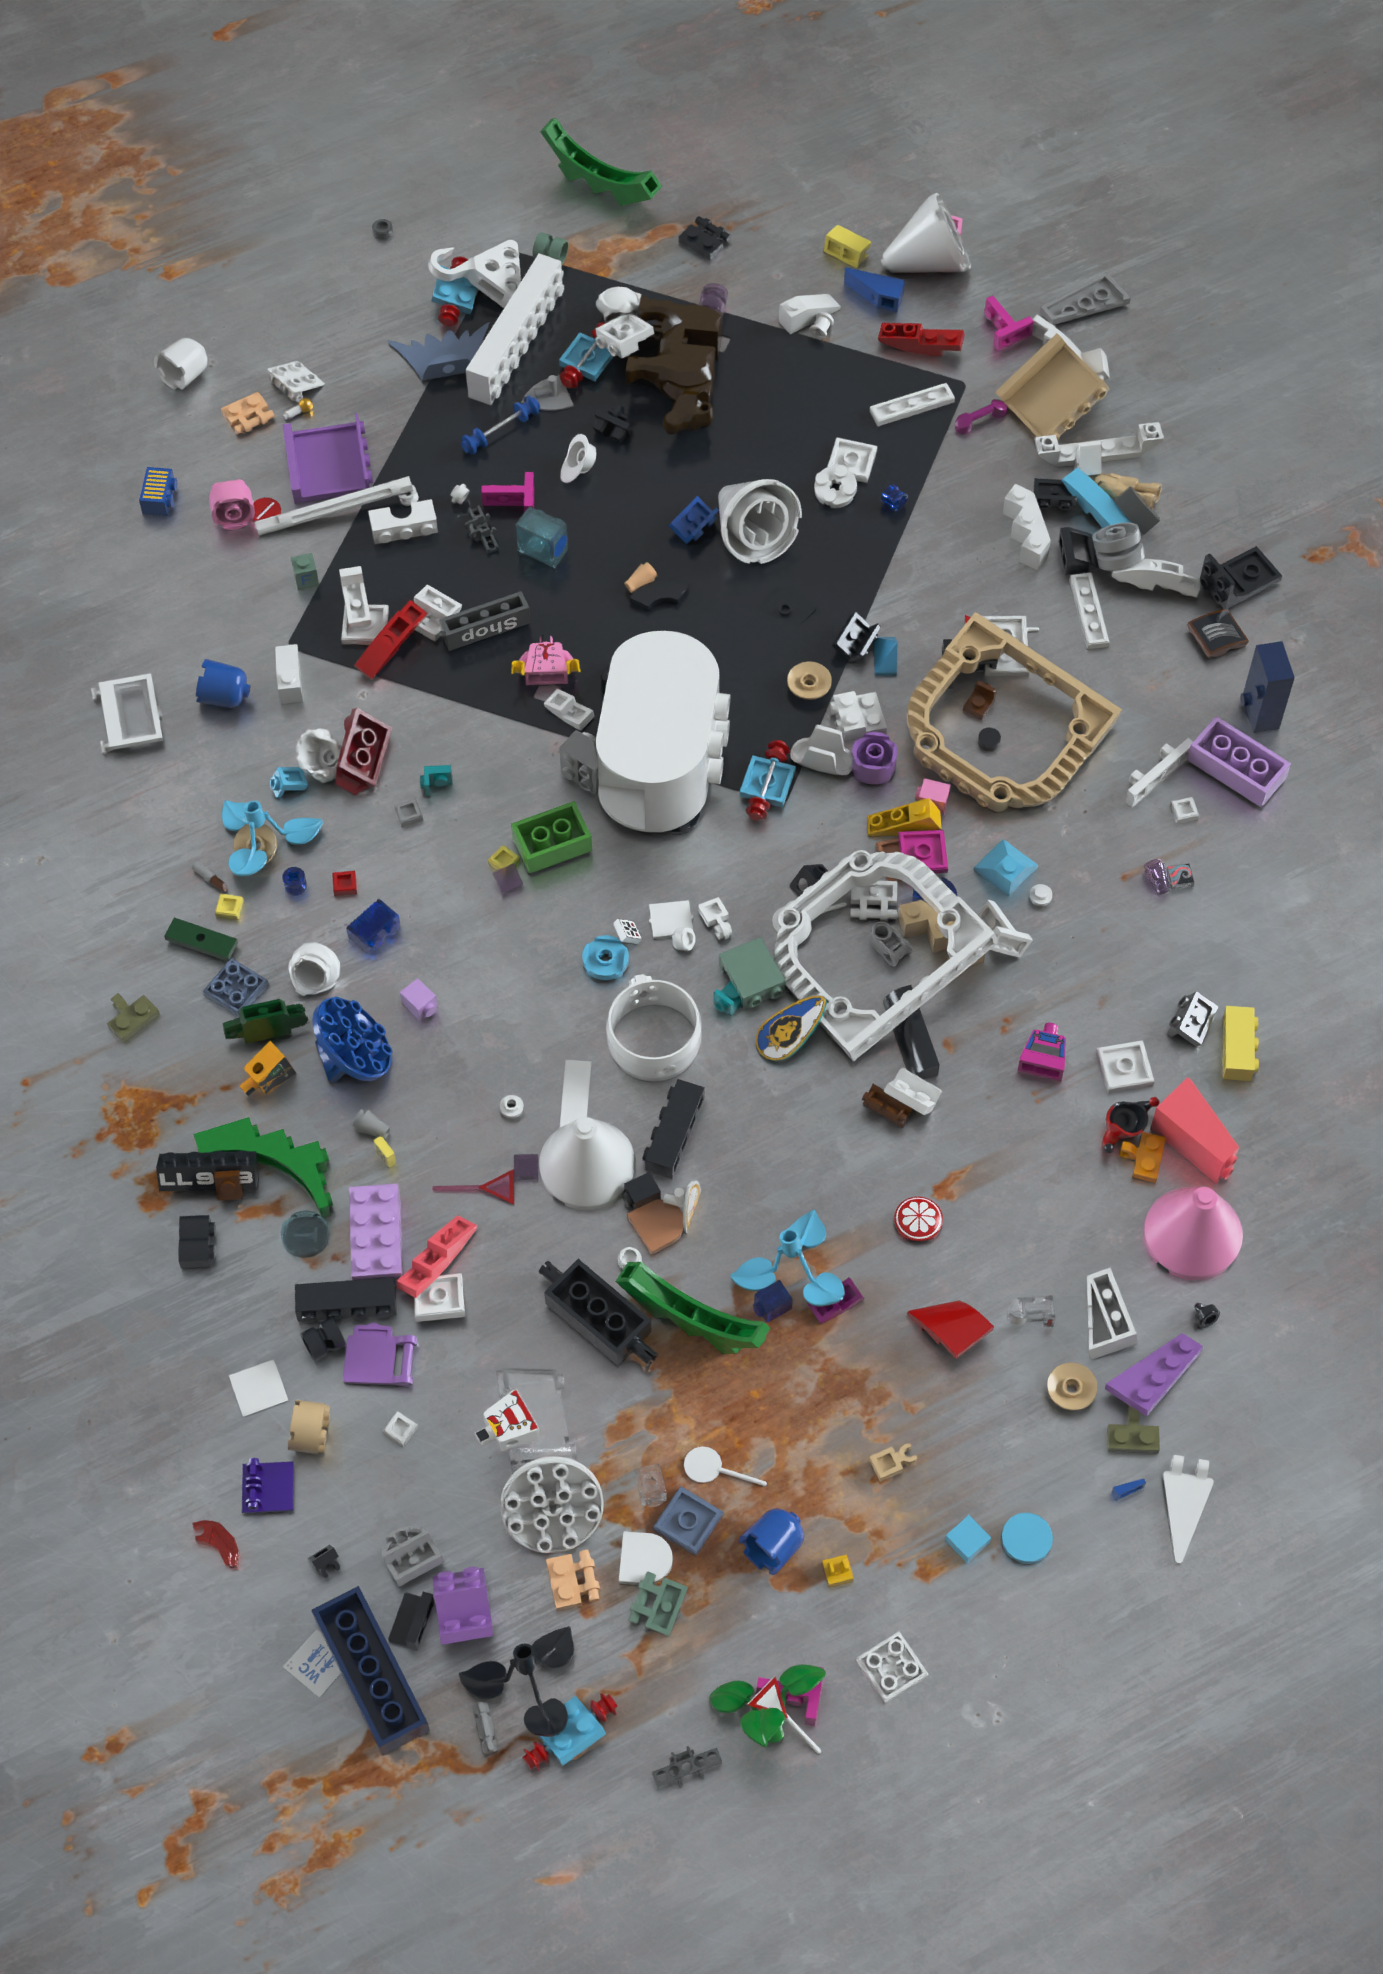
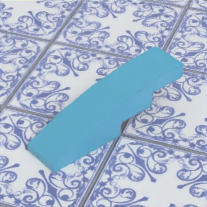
M1078 467L1061 480L1072 496L1077 497V502L1086 514L1090 512L1102 528L1117 523H1132L1111 497Z

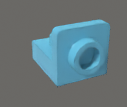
M277 767L270 779V787L274 791L276 798H281L285 790H306L308 786L304 771L299 767Z

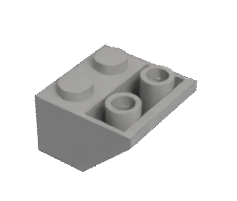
M575 730L559 747L561 773L568 780H574L580 784L584 790L591 791L597 795L599 781L594 741L578 730Z

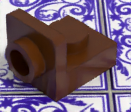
M977 680L973 693L963 706V711L983 720L995 702L997 690L990 684Z

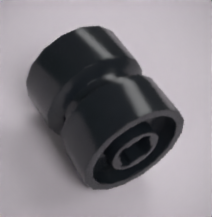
M332 1317L319 1323L317 1329L311 1327L300 1333L304 1345L314 1362L327 1356L328 1350L334 1352L346 1345L344 1337Z

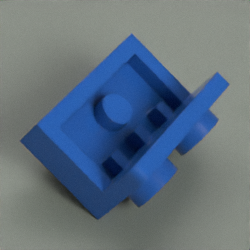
M697 496L670 523L669 527L686 544L691 539L696 541L704 533L702 528L705 525L709 528L717 519L714 515L719 509L716 507L712 511Z

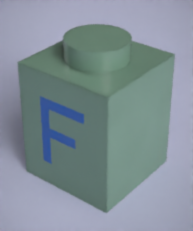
M312 553L291 557L298 590L318 586L319 581Z

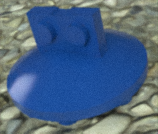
M331 997L322 1001L315 1008L312 1018L313 1029L317 1038L315 1044L324 1064L323 1067L328 1081L336 1082L346 1073L359 1080L374 1081L388 1071L393 1051L385 1037L386 1031L381 1024L377 1023L361 1008L357 1001Z

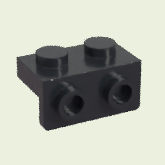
M1034 479L1033 492L1039 508L1047 509L1051 506L1059 507L1062 510H1069L1076 507L1077 497L1072 496L1061 480Z
M857 612L850 614L832 647L849 663L858 659L862 660L867 656L870 644L877 639V633L881 626L878 623L870 626Z

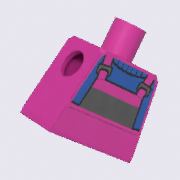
M1048 1022L1045 1023L1043 1031L1037 1029L1032 1031L1020 1056L1017 1071L1062 1081L1065 1068L1066 1037L1057 1034L1058 1025Z

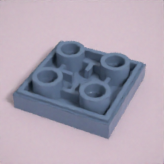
M231 958L202 992L205 997L239 1017L238 1011L240 1008L252 1005L269 985V982Z

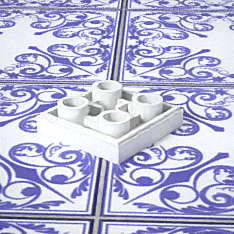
M900 1631L863 1653L855 1660L884 1705L929 1676Z

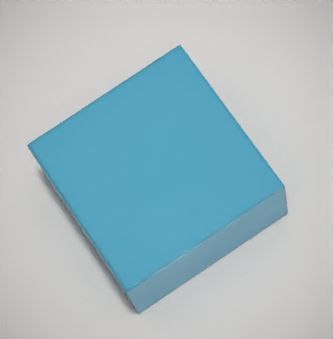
M968 1515L946 1535L945 1541L968 1563L990 1543L991 1537Z

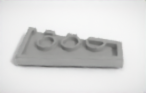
M1105 272L1041 306L1040 313L1050 324L1055 325L1130 304L1131 298Z

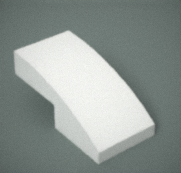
M559 689L544 702V706L580 731L595 717L593 710L576 703L574 696Z

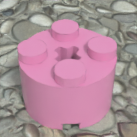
M243 480L225 481L212 485L209 493V504L212 519L216 525H222L223 529L237 530L245 527L250 519L253 520L255 516L253 499L249 487Z

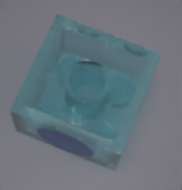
M529 506L516 523L518 551L555 568L568 551L567 525L561 519L553 518L543 511Z

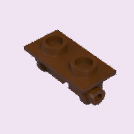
M872 1084L869 1092H865L862 1097L863 1105L901 1127L905 1126L913 1108L886 1094L884 1089L875 1084Z

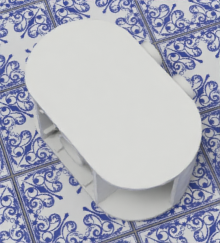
M673 631L647 632L625 641L617 648L612 657L596 736L598 794L605 812L612 819L628 828L643 832H664L681 827L701 811L706 802L709 783H721L724 760L721 755L723 747H727L730 720H728L730 694L719 693V668L716 659L710 650L695 638Z

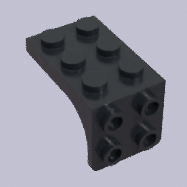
M1257 546L1221 565L1211 554L1206 555L1200 575L1201 585L1212 594L1215 602L1224 609L1242 602L1280 582L1282 579V574Z

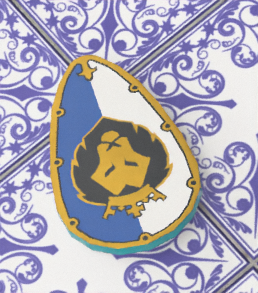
M811 996L801 999L764 1021L756 1035V1046L760 1054L766 1059L775 1062L783 1061L793 1056L819 1024L826 1008V999L823 996Z

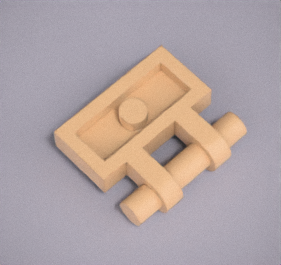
M259 391L221 408L222 414L230 426L234 427L236 434L247 433L252 430L251 428L259 424L265 425L268 423V420L275 418L273 411H269L268 405Z
M589 1550L579 1552L581 1561L573 1563L571 1554L546 1559L557 1611L582 1606L580 1597L582 1595L588 1594L589 1602L600 1600L598 1594L600 1590L599 1582L595 1580L593 1571L595 1564L594 1560L590 1558ZM583 1572L585 1583L578 1585L576 1574Z

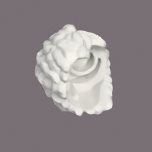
M308 729L305 733L301 734V739H299L295 749L298 754L296 760L299 762V768L305 774L313 776L321 783L335 779L336 767L342 746L338 744L335 738H332L331 733L327 729Z

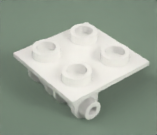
M298 361L267 369L270 373V382L294 402H299L303 398V391L325 385L315 374L311 373Z

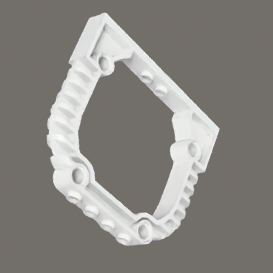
M858 850L849 857L843 858L833 870L824 873L817 883L807 887L802 895L796 900L790 901L779 913L778 923L781 928L775 940L774 961L786 981L785 985L798 1000L811 996H823L826 999V1008L819 1024L854 1062L998 944L994 931L960 897H957L926 864L916 857L901 852H877L870 855L865 850ZM866 863L864 867H858L859 865ZM882 877L900 879L911 886L937 912L939 929L942 935L948 938L947 952L950 959L930 976L923 977L919 985L912 990L906 991L897 1003L880 1016L875 1010L853 1008L846 997L831 998L801 966L798 961L797 947L809 936L811 921L854 886L866 887L876 883ZM795 921L794 924L787 925L789 922ZM950 921L955 922L953 925L946 926V924ZM846 1009L845 1013L837 1014L840 1010Z

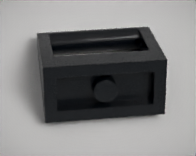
M1071 527L1060 528L1058 542L1065 575L1099 572L1096 550L1092 539L1093 535L1091 533ZM1072 543H1086L1089 562L1075 558Z

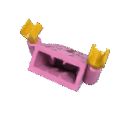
M542 635L539 639L540 643L530 644L529 651L524 652L519 660L512 662L511 674L521 673V675H525L526 685L568 684L567 674H571L570 672L574 671L581 672L579 660L574 659L568 651L563 650L561 643H553V638L550 635Z

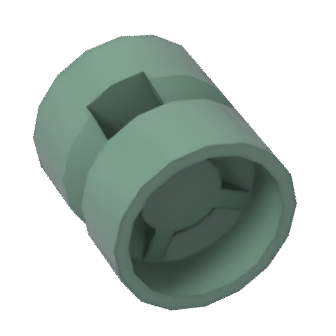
M540 232L533 245V258H536L538 254L560 260L562 265L568 253L569 242L559 237L553 239L552 235Z

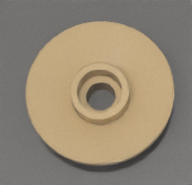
M802 662L790 670L787 683L793 694L802 699L812 700L824 696L829 691L832 678L828 669L816 662Z
M249 824L244 825L237 832L233 842L234 852L244 848L251 850L252 843ZM263 824L259 828H254L256 844L261 843V847L258 850L266 852V863H268L276 852L277 839L274 831L266 824Z
M1070 1362L1057 1366L1050 1373L1047 1381V1390L1050 1398L1056 1405L1066 1410L1076 1411L1088 1407L1094 1401L1098 1385L1094 1374L1087 1367ZM1073 1387L1076 1392L1070 1393L1067 1391V1388Z

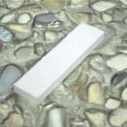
M944 383L870 406V413L877 426H881L954 403L955 397L948 384Z
M1092 573L1070 575L1069 580L1087 649L1109 647V639Z

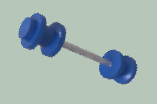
M527 395L524 397L523 404L519 402L513 404L515 414L485 433L479 428H475L472 430V436H462L461 446L463 450L474 455L477 453L476 448L478 446L485 448L488 445L486 436L516 417L522 422H526L529 419V414H539L540 404L538 400Z

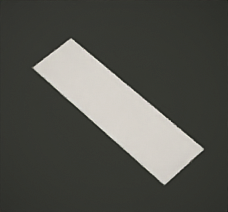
M565 1061L560 1127L579 1118L587 1117L592 1061Z

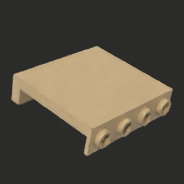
M1056 333L995 393L1036 437L1056 435L1058 441L1066 430L1071 429L1082 415L1087 414L1098 400L1106 396L1110 388Z

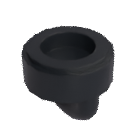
M1195 1303L1194 1308L1197 1311L1195 1321L1200 1327H1209L1218 1320L1220 1312L1214 1304L1205 1306L1202 1303Z

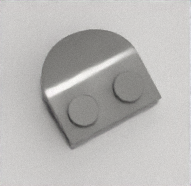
M409 1525L397 1528L386 1537L387 1543L384 1548H381L386 1566L398 1587L444 1563L441 1553L424 1527L412 1529Z

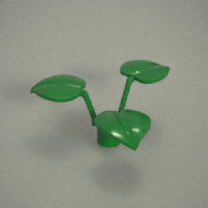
M806 1664L795 1665L785 1670L780 1676V1684L784 1686L781 1690L784 1707L787 1692L793 1696H798L811 1691L823 1680L826 1671L823 1668ZM731 1681L716 1688L708 1698L711 1701L712 1707L717 1711L731 1713L741 1709L745 1703L748 1704L751 1701L750 1697L754 1694V1688L744 1681ZM750 1706L752 1711L747 1712L740 1720L743 1732L751 1740L763 1747H766L768 1742H778L785 1736L783 1729L785 1715L777 1708H762L758 1711L757 1708Z

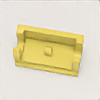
M837 225L826 235L823 252L858 268L868 257V254L865 252L871 247L872 242Z

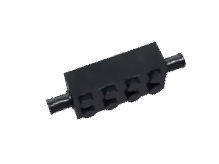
M579 1258L564 1273L558 1270L550 1261L545 1262L546 1267L544 1265L541 1266L539 1274L552 1283L544 1292L545 1304L617 1366L632 1352L644 1361L647 1366L652 1364L651 1359L652 1361L656 1360L658 1353L643 1342L652 1332L651 1319Z

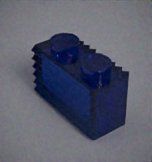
M377 899L373 905L354 919L350 925H347V935L353 943L358 945L365 953H368L372 949H378L383 939L389 934L393 935L398 931L400 919L394 910L382 900Z

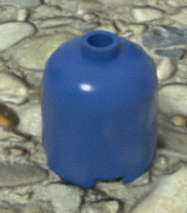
M209 659L204 660L202 668L206 669L204 676L198 677L196 697L198 698L196 702L224 708H235L242 703L244 697L248 698L251 685L247 684V676L241 668Z
M776 1508L765 1512L739 1537L738 1541L739 1543H744L746 1549L743 1553L758 1569L761 1570L763 1567H766L770 1570V1575H775L799 1550L804 1541V1532L800 1524L801 1520L795 1513Z

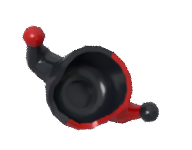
M1151 1097L1149 1101L1133 1103L1125 1101L1116 1102L1109 1108L1106 1114L1107 1130L1102 1140L1106 1153L1114 1152V1146L1120 1139L1135 1137L1145 1130L1148 1124L1147 1112L1152 1107H1157L1160 1103L1157 1097Z

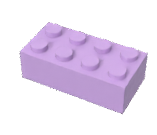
M1217 716L1191 744L1187 757L1189 762L1261 808L1285 781L1291 765L1284 758Z
M398 1184L349 1187L352 1280L394 1277L396 1285L397 1280L403 1276L401 1202Z

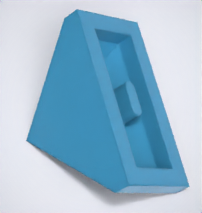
M877 637L874 641L875 675H897L898 642L896 637Z

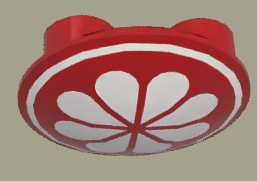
M916 1196L908 1198L899 1204L895 1211L894 1221L902 1238L913 1241H926L937 1237L943 1224V1215L939 1206L934 1201Z

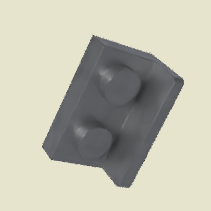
M1196 991L1180 999L1178 1003L1179 1009L1169 1022L1170 1029L1167 1034L1171 1037L1179 1034L1197 1047L1202 1044L1218 1006Z

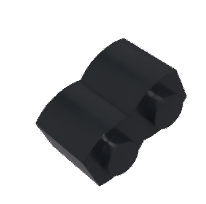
M209 1215L180 1216L178 1258L181 1268L210 1267L211 1260L215 1259V1245H211V1237L216 1236L215 1222H211Z

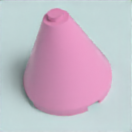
M1208 1187L1179 1188L1162 1195L1148 1211L1143 1230L1146 1248L1156 1264L1159 1262L1169 1270L1171 1275L1186 1280H1206L1226 1271L1227 1267L1237 1258L1243 1237L1242 1226L1235 1210L1227 1201Z

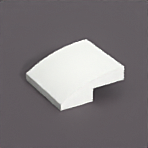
M426 585L414 596V603L428 613L415 630L436 641L441 636L439 619L459 613L462 604Z

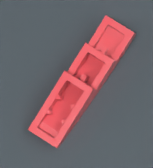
M457 1215L428 1239L427 1248L412 1260V1268L397 1280L396 1288L417 1298L450 1265L476 1231L477 1225Z

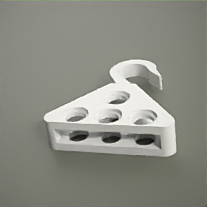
M507 240L450 270L442 268L437 262L449 257L454 247L438 249L432 253L428 268L433 276L443 281H452L465 277L472 285L503 308H505L517 289L516 286L518 287L521 282L518 244L514 240Z

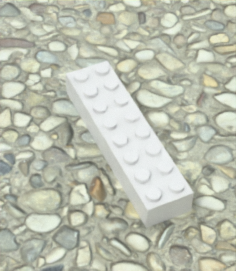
M542 254L537 255L466 368L469 398L491 405L494 399L500 396L504 383H508L512 370L516 369L519 364L520 357L527 352L530 341L535 339L538 328L545 323L546 316L549 311L553 310L558 296L560 297L563 294V270L561 269L560 260Z

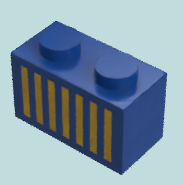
M147 467L139 499L142 514L168 516L169 508H172L174 503L173 491L177 490V478H174L172 469Z

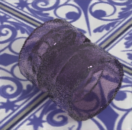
M716 283L705 285L702 289L699 305L717 309L724 315L728 299L727 289Z

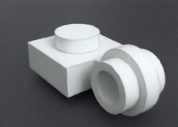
M717 897L698 905V911L707 927L716 924L717 926L714 927L717 938L728 939L732 935V929L728 922H723L729 919V914L720 898Z

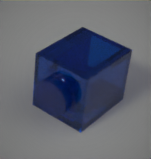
M780 1280L754 1294V1311L758 1317L763 1316L767 1323L792 1309L793 1299Z

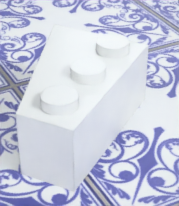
M1111 1268L1087 1275L1090 1360L1138 1344L1137 1333Z

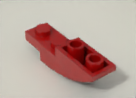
M882 323L878 341L906 352L942 356L943 351H961L965 335L964 330L923 329L922 323Z
M410 600L401 611H398L390 619L354 667L372 680L396 654L402 643L426 618L428 613Z

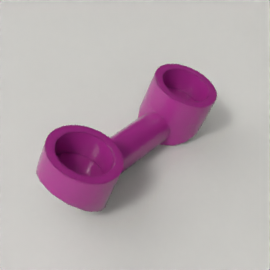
M993 399L990 405L970 414L962 413L955 421L956 432L959 434L969 433L973 421L990 413L995 418L1004 417L1007 414V405L1001 400Z

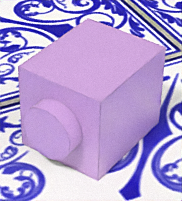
M418 978L400 992L402 1004L419 1021L425 1017H430L438 1008L436 995Z

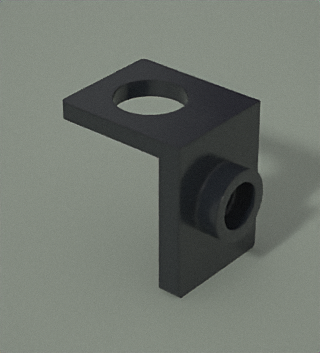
M823 864L804 865L790 883V887L800 896L804 892L799 888L801 878L807 881V887L813 886L828 870Z

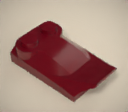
M354 708L351 714L344 720L346 732L336 767L335 785L353 795H357L366 789L376 786L392 727L361 709Z

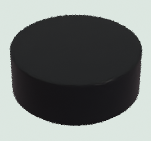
M988 727L980 731L978 743L981 748L994 750L1000 745L1001 735L998 730Z

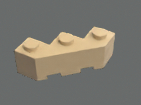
M919 900L899 905L897 919L904 938L926 934L933 953L947 950L948 938L942 935L937 923L938 914L928 903ZM950 921L946 924V926L953 925L955 922ZM985 954L972 965L984 962Z

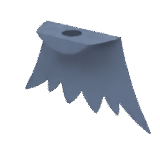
M489 322L480 327L470 337L468 330H466L459 340L453 331L449 330L444 335L442 342L436 337L426 334L424 346L414 340H411L412 347L395 341H387L405 357L422 381L466 373V368L482 345Z

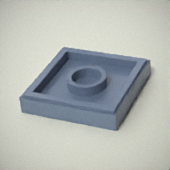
M680 1486L653 1526V1530L697 1556L724 1515V1512Z

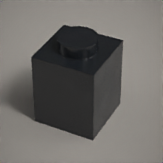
M648 1172L624 1183L622 1197L626 1206H631L635 1210L652 1201L661 1200V1191L652 1174Z

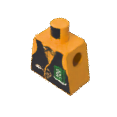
M269 1041L245 1065L244 1070L249 1078L239 1087L248 1097L258 1088L267 1095L292 1077L296 1071L281 1051Z

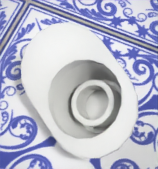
M583 434L576 435L569 445L561 469V479L565 483L572 482L580 473L588 472L595 463L596 448L588 443L587 437Z

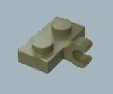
M117 993L111 998V1001L113 1002V1007L120 1014L109 1021L107 1025L124 1043L160 1013L145 995L129 1006L123 997Z
M1129 1406V1410H1127V1425L1108 1424V1452L1159 1453V1426L1139 1425L1140 1412Z

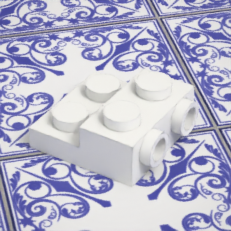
M626 313L596 328V343L600 349H608L613 357L618 355L623 358L639 350L638 342L644 341L647 337L653 335L654 329L653 326L635 315Z
M855 691L833 695V702H830V710L832 715H836V729L842 732L844 741L862 738L868 732L887 733V725L876 692L857 696Z

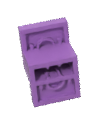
M468 1567L461 1572L444 1571L440 1572L437 1576H433L434 1598L441 1645L494 1636L484 1568Z

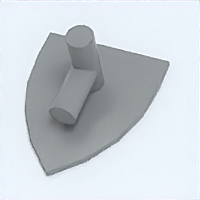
M560 375L549 376L548 379L534 385L524 396L535 397L540 404L539 410L556 411L574 407L566 387L561 383Z

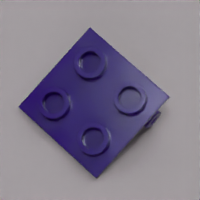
M250 1458L249 1463L243 1464L242 1513L293 1511L294 1462L259 1463L258 1458Z

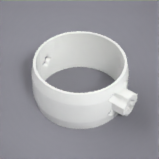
M644 974L637 975L628 981L629 987L624 989L615 998L609 1010L606 1022L608 1048L617 1065L630 1076L652 1082L668 1080L684 1072L692 1064L701 1044L700 1014L691 996L681 987L667 981L652 980L651 976H645ZM646 1005H663L673 1008L682 1013L694 1028L691 1039L684 1047L662 1057H645L632 1053L619 1043L613 1032L618 1022L627 1013Z

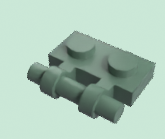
M647 1571L644 1580H640L638 1586L640 1590L635 1603L632 1602L629 1610L631 1613L628 1621L638 1624L641 1615L648 1617L645 1628L669 1637L688 1587L665 1577L661 1586H656L653 1584L656 1575ZM649 1593L657 1596L652 1609L645 1607Z

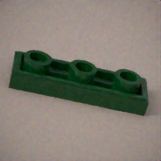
M175 917L164 935L167 941L225 961H229L238 944L236 938Z

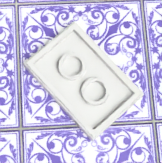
M983 616L1028 646L1026 616ZM1005 653L998 659L996 669L990 668V665H985V676H1029L1030 673L1026 670L1025 666Z

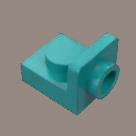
M451 765L424 766V775H420V787L425 789L426 796H430V785L445 786L453 784Z
M731 981L721 991L716 989L713 992V1003L719 1011H725L728 1015L732 1016L741 1007V998Z

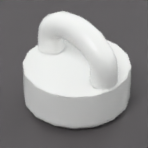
M677 928L672 936L674 948L681 951L691 950L695 944L694 931L691 928Z

